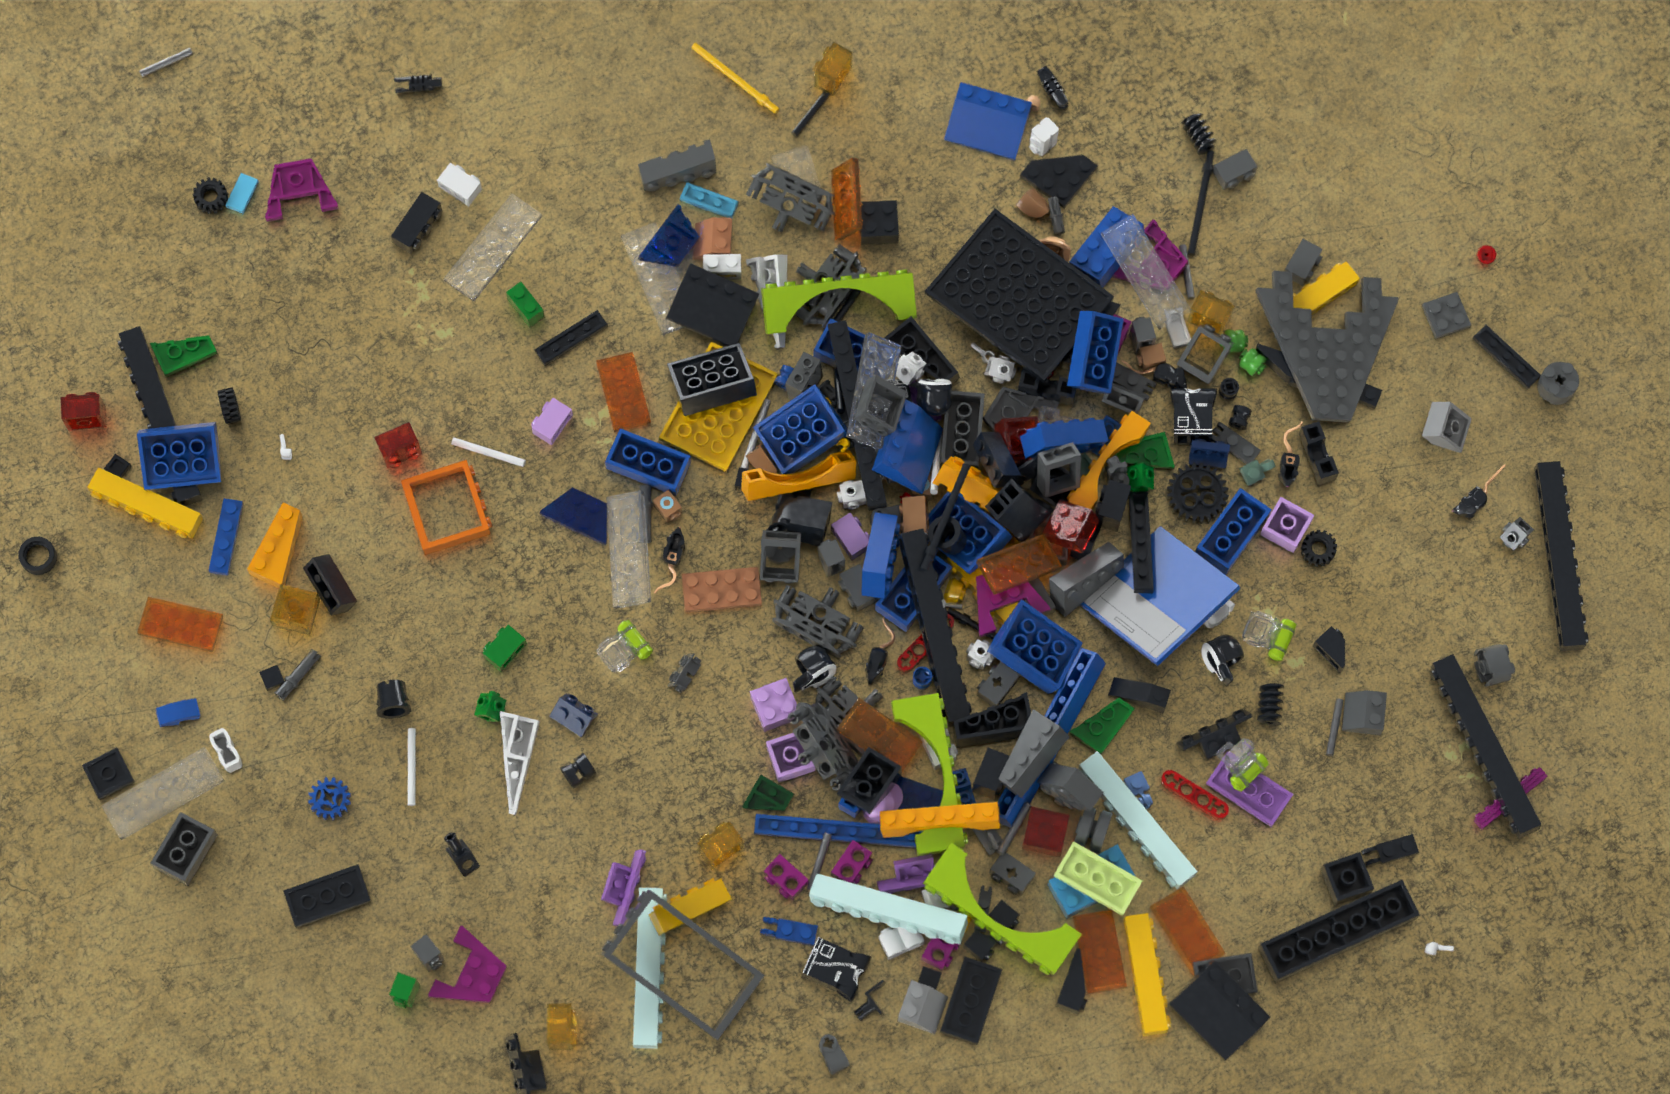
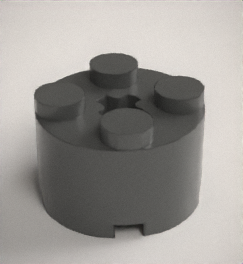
M1551 363L1544 369L1537 384L1539 395L1544 400L1549 401L1550 404H1565L1578 389L1579 375L1571 363Z
M1495 644L1476 649L1474 652V657L1477 656L1478 660L1474 662L1475 670L1481 683H1486L1485 687L1510 681L1512 674L1515 673V666L1510 662L1508 656L1509 649L1506 644Z

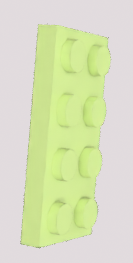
M1074 841L1054 874L1055 878L1122 916L1142 883V880Z

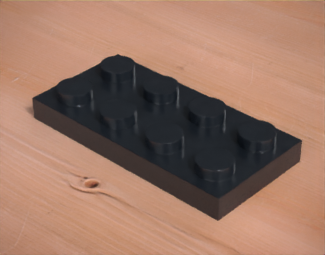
M359 864L283 890L295 928L371 902Z
M964 957L940 1033L978 1045L1002 972L1001 968Z

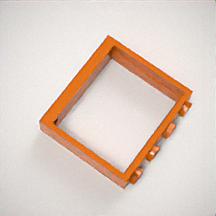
M467 460L401 480L424 555L491 535L489 530L492 527L490 518L484 515V511L487 510L484 499H479L478 494L481 493L478 482L474 483L472 476H475L472 465L468 466ZM464 471L482 526L428 542L411 487Z

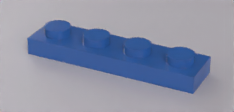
M223 499L208 570L209 573L229 575L244 504L243 501Z

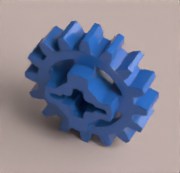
M325 777L324 783L318 780L319 786L312 785L314 793L308 794L312 798L308 801L309 805H313L311 807L312 812L317 811V817L323 814L324 820H327L328 816H331L332 820H335V815L342 817L341 811L347 812L346 805H351L350 800L347 799L351 797V794L347 792L349 788L347 785L343 786L342 780L336 783L334 777L331 781ZM321 791V797L317 801L318 794ZM325 793L332 797L334 805L327 800ZM342 798V802L340 806H338L339 799ZM325 808H329V809H332V810H331V811H326V810H324V809H325Z

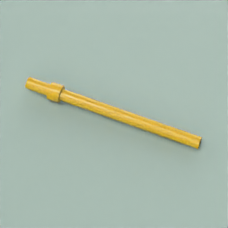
M695 42L691 48L753 96L758 104L762 107L765 106L774 114L778 113L780 108L773 104L768 96L759 93Z

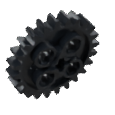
M1193 462L1191 468L1185 464L1184 471L1178 468V474L1173 473L1172 478L1174 480L1169 479L1168 484L1171 486H1168L1166 490L1170 492L1166 498L1172 499L1168 505L1175 506L1172 512L1179 511L1178 517L1186 516V522L1189 518H1192L1193 524L1196 519H1199V522L1202 524L1204 518L1210 522L1211 515L1217 518V512H1223L1222 507H1226L1227 504L1224 500H1228L1229 495L1225 494L1229 488L1223 487L1227 481H1221L1223 474L1216 475V468L1210 471V465L1203 468V463L1196 467V464ZM1207 480L1210 482V485L1204 486L1201 481ZM1188 482L1192 487L1185 488L1182 483ZM1197 490L1200 496H1197V493L1194 492ZM1210 498L1213 501V503L1206 504L1204 502V499ZM1191 500L1193 501L1194 505L1187 506L1185 504V501Z

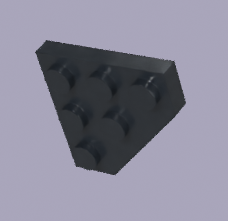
M1084 155L1032 160L1022 171L1020 178L1048 198L1058 197L1059 205L1065 209L1097 170L1098 165Z

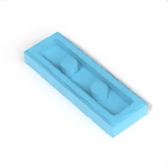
M686 182L680 196V201L726 218H733L739 204L737 200Z

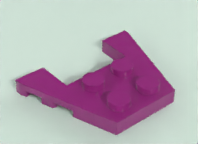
M312 158L274 165L271 191L267 203L268 208L265 214L266 222L283 219L280 201L319 194L322 212L339 209L336 200Z
M1152 219L1144 230L1145 236L1157 243L1136 270L1122 263L1112 278L1166 292L1188 265V260L1176 245L1169 240L1167 234L1158 226V223Z
M1013 564L976 577L980 637L997 630L990 612L1012 605L1020 600L1027 599L1028 604L1042 614L1051 610L1049 605Z
M460 925L453 942L471 950V953L455 987L435 979L428 997L491 1003L507 966L466 928Z

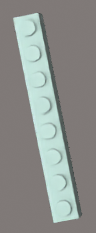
M1098 751L1079 765L1078 769L1104 792L1101 798L1104 800L1103 805L1109 812L1113 811L1117 816L1115 819L1119 825L1125 826L1128 829L1130 838L1142 846L1140 849L1146 857L1150 856L1152 858L1154 867L1166 875L1165 879L1171 887L1175 886L1178 890L1196 876L1197 870Z
M816 874L809 893L810 901L815 906L829 907L836 912H847L857 918L865 917L875 923L883 922L892 928H904L910 933H922L932 939L940 938L949 944H961L968 924L967 915L821 874Z
M639 888V896L643 891L651 890L667 902V894H664L663 888ZM651 900L638 918L636 972L660 990V984H664V972H661V964H665V952H661L662 945H665L666 933L658 935L648 915L654 911L652 907L658 905L654 900ZM638 981L635 982L634 1048L658 1049V1043H662V1031H659V1023H663V1011H659V1004H663V1000Z

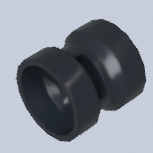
M1233 378L1224 379L1218 391L1219 397L1226 402L1233 401L1239 390L1238 382Z
M1235 405L1232 410L1233 417L1229 420V426L1238 430H1246L1248 425L1247 419L1250 418L1252 412L1251 409L1242 405Z

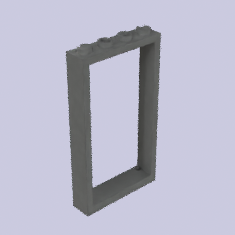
M643 891L637 899L639 902L635 908L631 907L625 915L627 919L623 925L620 923L613 932L615 936L611 941L608 939L604 943V946L601 948L603 950L601 955L714 1039L718 1040L765 975L653 891ZM651 900H654L752 973L713 1028L709 1027L612 955Z

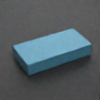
M241 173L226 203V207L244 214L259 183L258 179Z

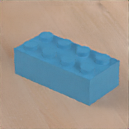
M1118 844L1098 854V856L1135 876ZM1055 877L1048 881L1047 886L1066 919L1098 903L1096 900Z

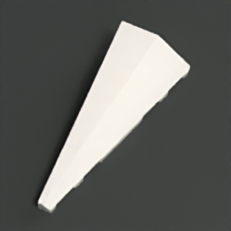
M776 254L746 259V264L750 266L752 271L751 279L755 281L758 289V299L762 311L761 288H766L765 284L777 283V286H784V282H787V255ZM785 332L774 333L775 348H785Z
M500 712L509 814L516 815L540 721Z

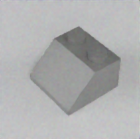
M1432 402L1422 437L1433 445L1462 453L1472 418L1451 402Z
M911 980L898 1016V1022L935 1034L948 996L930 986Z

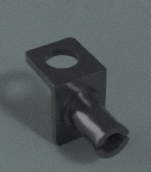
M454 832L448 833L445 836L444 840L449 846L446 848V851L464 877L480 867L463 839L459 840ZM471 860L473 862L472 866L464 869V862Z
M881 980L864 993L868 998L867 1002L854 1010L855 1015H857L860 1021L873 1011H878L880 1015H884V1012L871 995L886 984L885 980Z

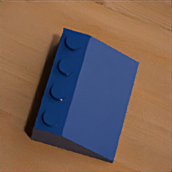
M961 82L944 140L1016 160L1031 112L1032 102Z
M816 384L753 427L782 474L795 473L837 444L841 438L850 435L849 430Z
M905 399L896 430L888 436L882 437L872 470L919 494H923L943 428L920 406Z
M216 422L141 429L137 432L144 490L221 482Z
M948 491L930 511L929 527L936 518L942 516L951 492ZM959 493L950 516L960 523L962 530L966 534L967 543L965 548L958 554L949 555L945 552L943 553L968 574H971L999 553L1013 536L976 504L964 500L963 494ZM955 533L948 535L945 542L950 541Z
M1020 600L995 635L987 652L1047 694H1051L1059 690L1083 642L1028 603Z

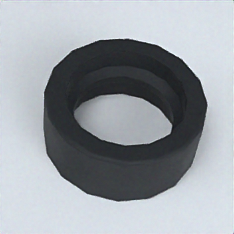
M40 536L31 537L20 546L18 559L23 568L29 573L43 575L55 566L57 552L52 543L46 538ZM36 545L44 546L49 552L48 560L40 566H33L27 561L28 551Z

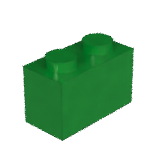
M519 282L506 292L507 300L529 328L545 318L543 308L522 282Z
M507 625L497 632L493 642L490 641L485 645L483 656L502 672L527 645L526 639L510 625Z
M398 972L389 993L392 1001L395 1003L394 1005L406 1009V1006L412 1008L420 984L416 978Z

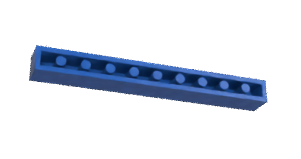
M1084 648L1080 649L1044 715L1059 725L1067 735L1106 664L1098 653ZM1055 755V756L1053 757V759L1049 762V764L1054 761L1056 755ZM1042 773L1022 798L1005 787L998 800L1001 825L1011 828L1024 803H1031L1040 786L1037 780Z

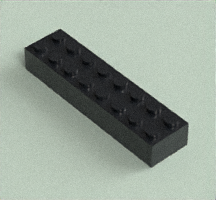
M1400 880L1262 942L1258 949L1274 982L1277 983L1416 920L1420 914L1403 880Z

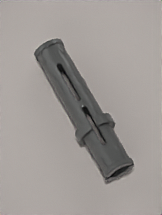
M641 485L639 487L640 502H638V508H640L639 542L651 543L652 486Z
M311 649L294 671L284 678L283 684L274 692L276 696L278 695V698L284 701L289 693L299 686L300 680L321 657L320 654H317L318 652Z

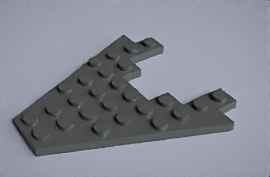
M1273 271L1272 288L1258 287L1255 290L1256 295L1312 420L1350 422L1399 297L1382 296L1381 278L1363 277L1361 279L1362 313L1346 312L1344 314L1345 329L1312 327L1311 309L1293 308L1292 272Z

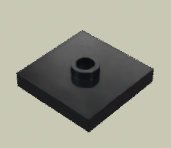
M118 748L82 765L99 800L135 783Z

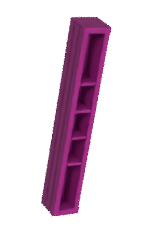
M1541 767L1538 769L1534 768L1530 771L1531 774L1529 776L1525 775L1521 779L1520 783L1526 794L1547 778V774ZM1494 800L1493 805L1490 806L1489 804L1486 806L1483 813L1479 812L1475 815L1474 822L1481 830L1502 814L1500 811L1501 805L1498 800Z

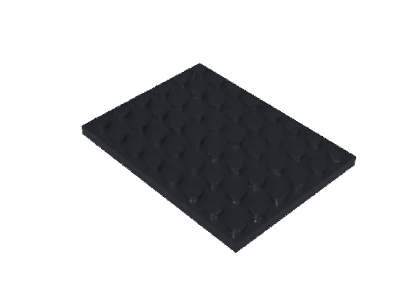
M994 209L925 290L927 296L1042 382L1048 379L1073 349L1080 311L1103 313L1114 299L1111 293L997 209Z

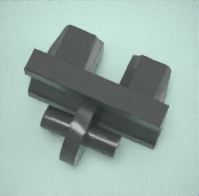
M1117 456L1107 459L1106 463L1108 466L1105 468L1107 483L1110 479L1129 485L1126 462L1120 463Z

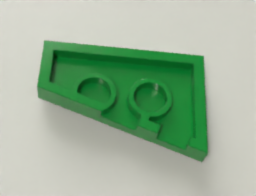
M209 335L186 338V340L179 341L169 340L164 343H150L165 377L218 354Z
M1165 432L1144 436L1139 444L1129 446L1114 455L1118 457L1120 463L1125 461L1129 466H1134L1137 462H1144L1153 468H1175Z
M1119 697L1101 709L1097 714L1085 720L1078 727L1069 731V734L1102 755L1135 708Z

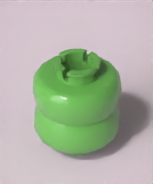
M1227 329L1224 331V334L1231 337V341L1235 343L1230 352H1243L1244 348L1248 346L1246 344L1248 343V336H1245L1244 331L1241 329L1235 331Z
M1254 348L1249 351L1247 349L1244 350L1239 356V359H1241L1239 366L1251 376L1257 373L1260 375L1267 367L1265 365V356L1259 354Z

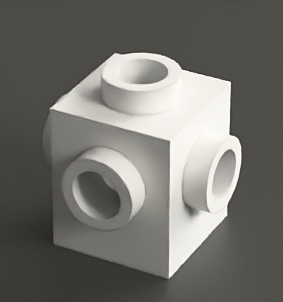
M911 352L906 356L902 355L897 361L898 367L893 374L908 386L924 374L923 368L927 363L919 355Z
M999 355V358L989 357L984 375L992 377L994 382L1003 384L1004 381L1013 379L1016 368H1014L1015 363L1010 362V358Z
M848 480L839 485L840 491L837 492L838 502L843 503L844 509H856L859 505L866 504L862 480L855 482Z
M977 639L975 644L971 643L966 650V653H968V663L981 670H984L986 665L990 666L995 658L987 652L991 643Z

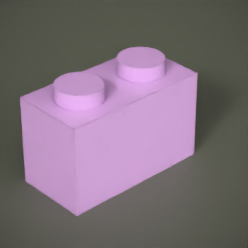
M555 398L544 404L542 414L539 417H535L531 424L533 434L550 445L555 442L573 416L572 409Z
M849 513L832 523L831 531L852 561L867 551L870 536L860 528L862 525L859 519Z

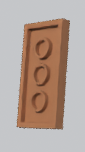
M758 567L682 574L685 613L762 606Z

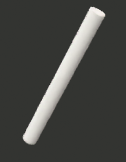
M765 399L755 425L765 419L771 402L769 399ZM754 429L741 468L748 469L750 465L746 455L750 451L755 450L759 438Z
M943 433L941 434L932 466L930 493L933 495L938 493V486L933 484V481L940 470Z
M453 437L451 445L524 467L526 462L524 459Z
M409 728L408 806H415L416 729Z

